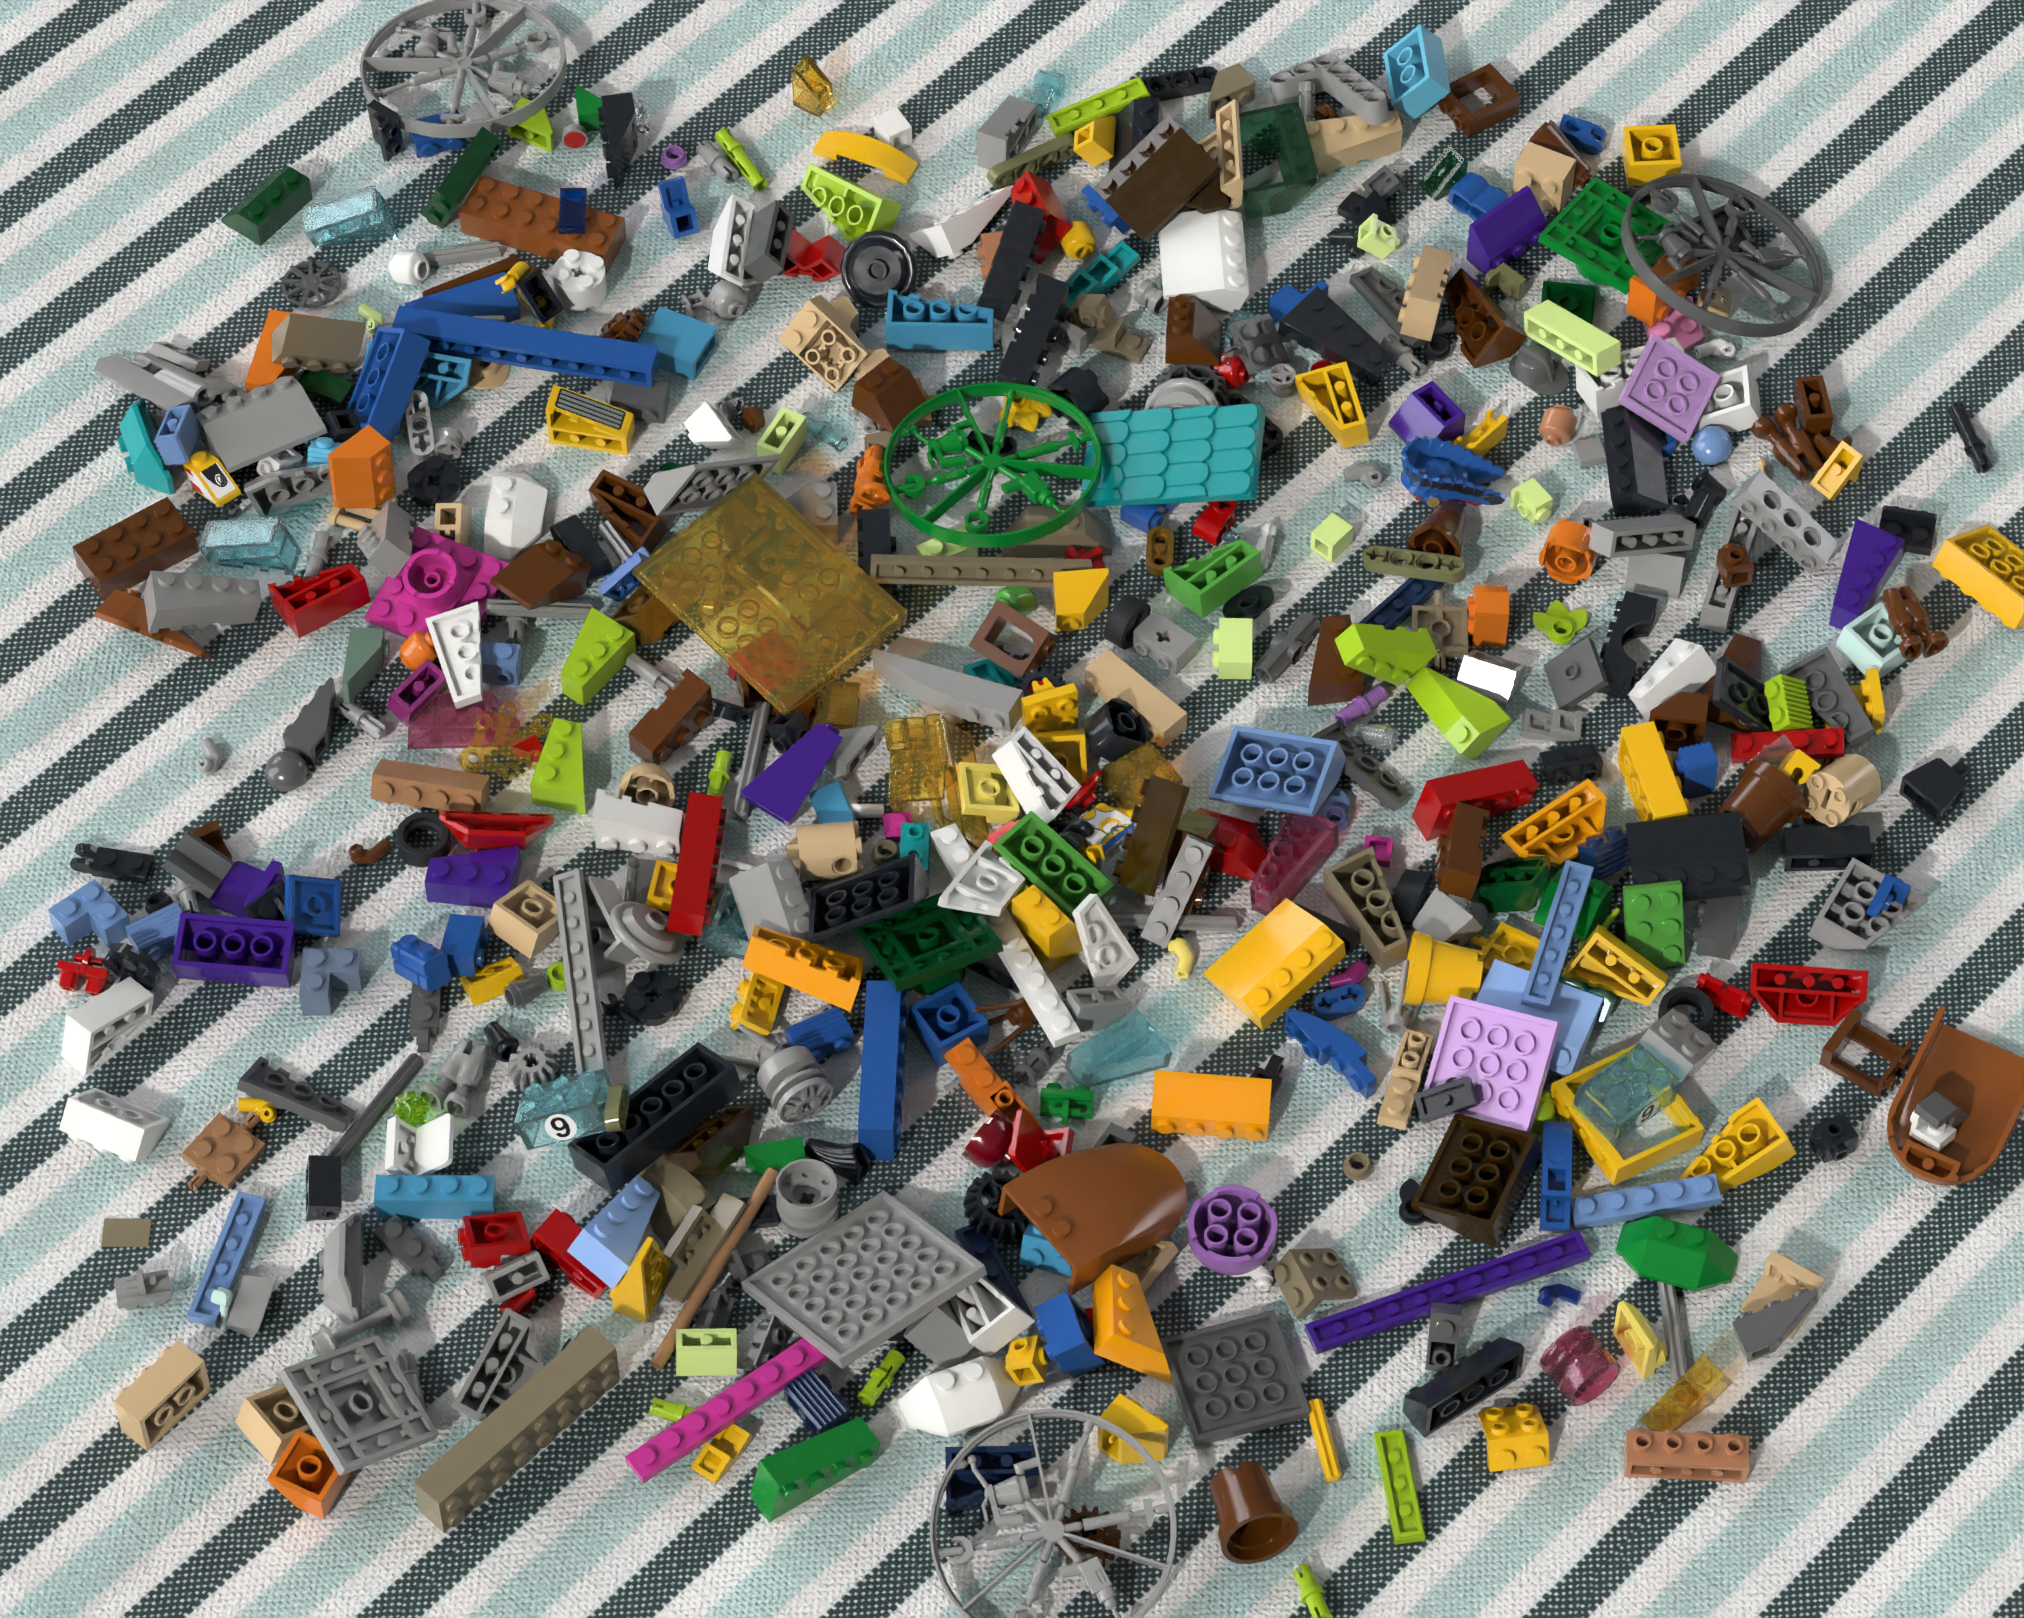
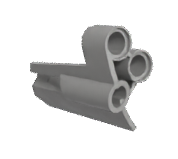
M138 353L137 357L131 361H127L118 355L99 358L93 369L96 374L165 411L169 407L189 404L194 414H197L206 407L217 406L226 402L230 397L244 395L240 387L225 379L206 380L150 353ZM153 365L162 369L155 375L146 371V369Z

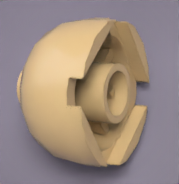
M644 762L636 764L628 769L621 778L619 799H622V796L625 795L632 797L631 802L647 806L648 802L672 807L675 799V787L672 777L663 767L655 763Z

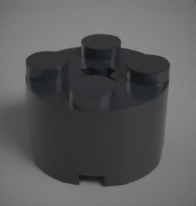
M1071 367L1046 388L1075 405L1089 421L1091 413L1102 412L1110 403L1108 396L1097 383L1098 378L1096 374L1090 369L1084 371L1078 367ZM1050 406L1053 413L1059 419L1063 416L1069 421L1066 424L1068 427L1076 430L1082 428L1069 415Z
M1113 698L1083 723L1082 726L1090 744L1088 749L1094 757H1102L1109 762L1120 765L1148 739L1149 730L1141 714L1136 716L1131 711L1134 707L1130 703L1119 698Z

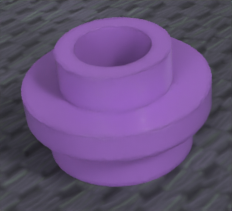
M671 145L664 149L661 155V162L668 169H680L686 164L687 155L680 146Z

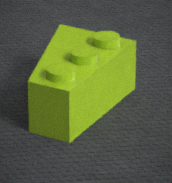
M591 607L560 673L562 693L580 705L585 706L625 665L627 658L632 653L636 654L635 633Z
M1353 623L1334 639L1345 666L1397 686L1405 683L1409 677L1438 654L1427 628H1419L1418 632L1407 631L1406 627L1398 626L1396 630H1386L1383 625Z
M554 718L530 783L532 804L586 815L584 746L581 723Z

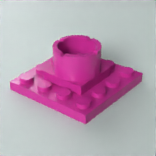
M415 526L413 535L408 538L412 541L410 559L394 579L389 575L386 577L364 617L366 622L408 638L413 632L418 630L429 632L426 618L478 601L480 606V623L482 626L487 617L486 601L488 599H497L501 592L490 584L491 578L508 566L509 563Z

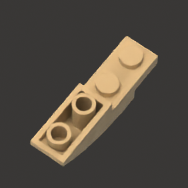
M1409 1029L1405 1030L1393 1065L1391 1079L1378 1114L1377 1124L1406 1130L1416 1104L1414 1094L1420 1090L1434 1035Z

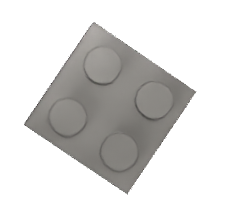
M1672 1008L1648 1028L1632 1050V1053L1677 1089L1701 1069L1718 1045L1711 1040L1707 1033L1700 1031L1689 1022L1684 1014Z

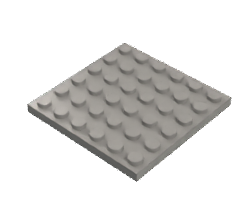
M883 1190L743 1280L741 1284L744 1292L843 1369L939 1305L950 1300L965 1288L974 1284L987 1275L984 1264Z

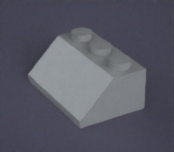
M792 858L766 862L728 879L748 940L754 925L809 941L810 911Z
M588 876L584 882L597 976L629 964L637 954L623 944L615 934L610 923L611 909L619 902H624L614 881Z

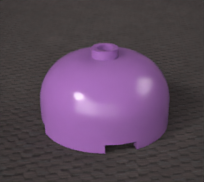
M1225 1185L1214 1188L1213 1192L1205 1195L1200 1200H1196L1189 1213L1187 1233L1190 1248L1201 1264L1216 1273L1242 1275L1257 1269L1270 1257L1277 1239V1216L1274 1208H1271L1260 1197V1193L1244 1186Z

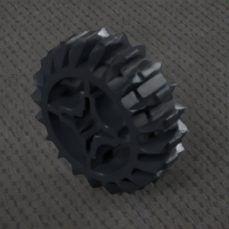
M995 1169L992 1175L985 1171L981 1178L976 1177L972 1185L967 1188L963 1201V1208H965L964 1217L969 1219V1227H977V1235L986 1234L987 1241L995 1238L998 1245L1003 1240H1006L1010 1245L1015 1239L1022 1242L1023 1234L1028 1224L1033 1225L1026 1215L1020 1217L1018 1214L1019 1207L1003 1216L998 1213L1003 1185L1019 1177L1020 1173L1012 1176L1009 1174L1008 1169L1004 1174H1000ZM985 1197L989 1200L986 1206L982 1202V1199Z

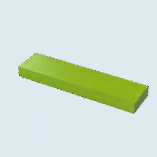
M1139 76L1046 115V119L1057 138L1063 134L1073 133L1095 120L1116 115L1134 99H1149L1151 97Z
M1404 1429L1374 1432L1373 1439L1394 1544L1425 1541V1531Z

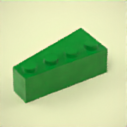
M858 1417L761 1459L749 1496L767 1521L771 1522L860 1469L872 1465L876 1460L881 1443L863 1418Z

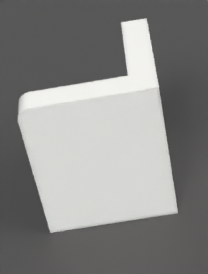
M895 107L874 116V132L880 141L898 150L912 145V127L898 108Z

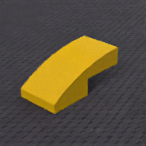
M732 1424L717 1434L710 1444L708 1442L705 1443L690 1468L717 1484L737 1461L753 1436L739 1426Z

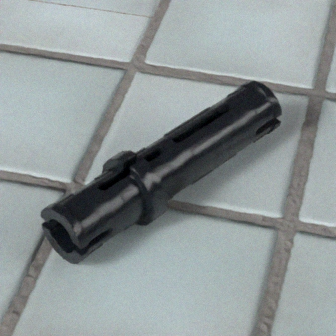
M1958 403L1952 404L1948 408V413L1964 443L1965 454L1972 460L1977 473H1981V470L1982 473L1988 472L1992 468V463L1984 448L1986 446L1984 441L1977 435L1964 404L1959 403V406Z

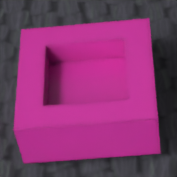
M910 811L882 814L885 839L891 840L894 843L900 842L901 823H912Z
M1365 835L1363 850L1373 846L1378 866L1390 868L1394 838Z

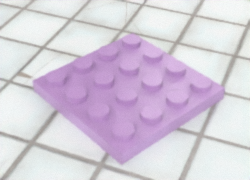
M1450 995L1423 1091L1468 1076L1472 1079L1479 1106L1458 1112L1457 1114L1531 1132L1561 1024L1556 1021Z

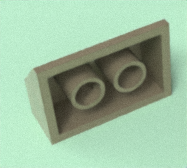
M289 314L271 333L272 363L282 364L285 368L298 366L307 367L310 371L324 369L332 370L335 374L347 373L358 362L366 323Z

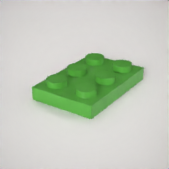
M1680 880L1623 886L1625 944L1658 968L1685 965L1683 897Z

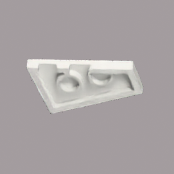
M1089 894L1072 912L1094 986L1116 985L1139 961V957L1098 895Z

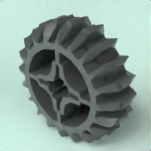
M1171 364L1169 369H1163L1162 375H1159L1157 379V386L1175 378L1187 377L1200 381L1214 393L1220 407L1223 406V402L1226 401L1228 394L1225 377L1217 376L1219 369L1212 370L1213 365Z

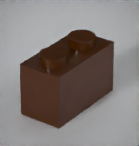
M1823 375L1796 378L1793 401L1798 411L1797 417L1800 429L1805 430L1811 439H1814V436L1817 434H1821L1824 438L1830 437L1833 413Z

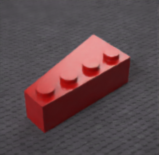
M1523 759L1430 779L1426 781L1412 818L1425 840L1429 841L1439 837L1440 834L1445 835L1457 802L1490 811L1489 818L1531 803L1539 784Z

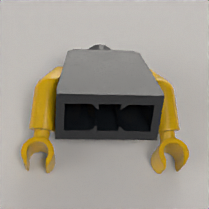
M517 262L506 275L495 280L496 285L501 284L503 288L502 294L512 289L516 291L527 310L539 320L538 327L551 329L556 315L564 310L540 269L528 265L526 262Z

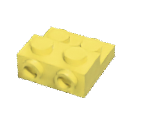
M959 762L957 776L962 814L986 816L987 823L1006 824L1010 821L1015 822L1016 818L1021 816L1022 806L997 764Z

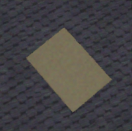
M104 1218L101 1247H149L152 1219Z

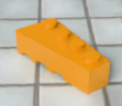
M754 925L742 967L851 1012L861 982L865 958L816 943L810 944L809 941Z

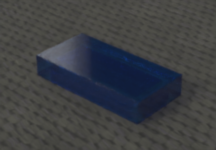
M560 188L559 234H585L587 188Z

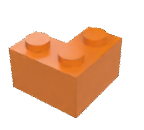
M1474 585L1473 596L1467 597V613H1469L1468 635H1472V646L1506 647L1509 622V592H1507V586Z

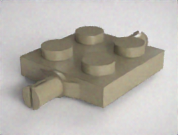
M1435 590L1433 593L1434 604L1427 606L1412 605V631L1418 632L1419 628L1428 629L1438 653L1435 656L1434 669L1439 672L1441 663V672L1446 670L1447 657H1464L1468 653L1467 607L1445 604V591H1440L1439 599V590Z

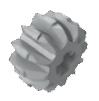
M529 1042L527 1049L518 1046L517 1054H510V1063L507 1066L508 1074L513 1085H520V1089L523 1092L531 1088L536 1093L537 1087L541 1086L547 1089L548 1082H554L557 1061H555L551 1050L545 1051L542 1043L538 1047L533 1048V1045Z

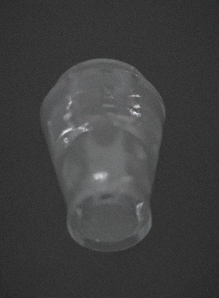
M1359 723L1355 730V737L1386 752L1387 750H1394L1398 740V729L1393 728L1391 724Z

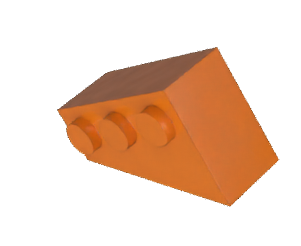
M1667 254L1657 261L1658 266L1651 268L1660 278L1675 272L1667 262V258H1669ZM1691 258L1688 262H1686V263H1685L1684 265H1682V266H1683V267H1686V266H1688V265H1690V264L1696 262V260H1694L1693 258ZM1700 271L1668 286L1685 298V295L1691 289L1694 290L1701 281ZM1634 275L1630 279L1626 312L1652 328L1659 320L1663 321L1667 317L1672 307L1659 298L1640 277Z

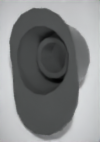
M1522 345L1519 353L1509 363L1511 375L1541 395H1557L1563 392L1568 385L1569 377L1566 370L1552 359L1550 352L1543 346Z

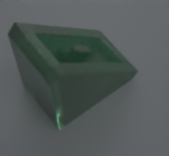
M1449 144L1418 185L1434 201H1438L1449 195L1450 189L1467 174L1468 160L1452 144Z

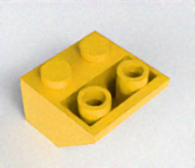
M1119 1393L1100 1418L1115 1424L1134 1437L1154 1460L1165 1459L1168 1455L1169 1426L1166 1421L1159 1415H1152L1144 1410L1135 1399L1126 1398ZM1098 1427L1097 1449L1121 1465L1145 1462L1141 1455L1128 1443L1113 1433Z

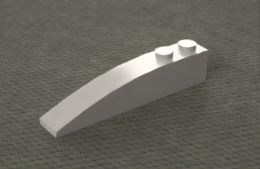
M873 648L871 651L874 671L912 697L938 710L970 722L980 723L1008 732H1012L1022 716L1021 698L1024 695L1021 689Z

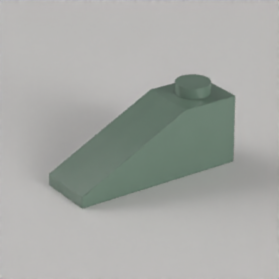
M350 628L342 679L344 703H350L383 668L384 657L390 654V641L385 639L384 628Z

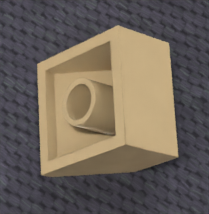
M528 879L493 904L486 928L531 959L547 948L559 932L555 897Z

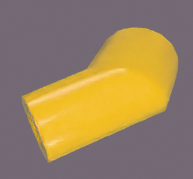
M238 1098L239 1112H254L265 1123L273 1122L276 1119L277 1109L271 1103L259 1098Z

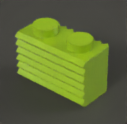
M1779 674L1764 683V693L1767 697L1769 720L1773 731L1814 729V726H1812L1813 721H1811V711L1809 710L1811 706L1808 705L1810 701H1808L1806 681Z

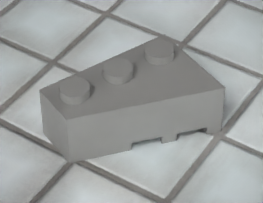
M389 499L369 526L367 524L364 525L357 534L358 540L356 543L366 558L393 579L411 557L412 541L408 539V535L410 537L413 535L414 530L410 526L415 522V518Z

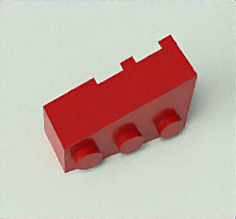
M352 563L319 571V576L302 580L301 576L293 578L294 582L276 586V582L267 584L273 608L298 638L371 602L366 579Z

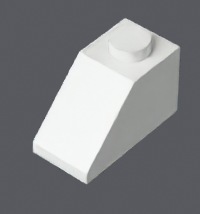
M706 401L683 423L689 431L687 434L689 439L697 446L702 444L710 449H743L746 446L723 412Z

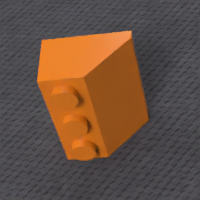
M369 424L328 454L333 504L335 507L377 508L396 494L391 443Z

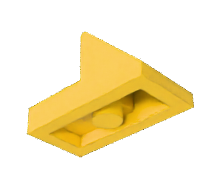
M1842 440L1811 481L1810 485L1828 499L1834 501L1849 479L1853 482L1857 481L1864 456Z

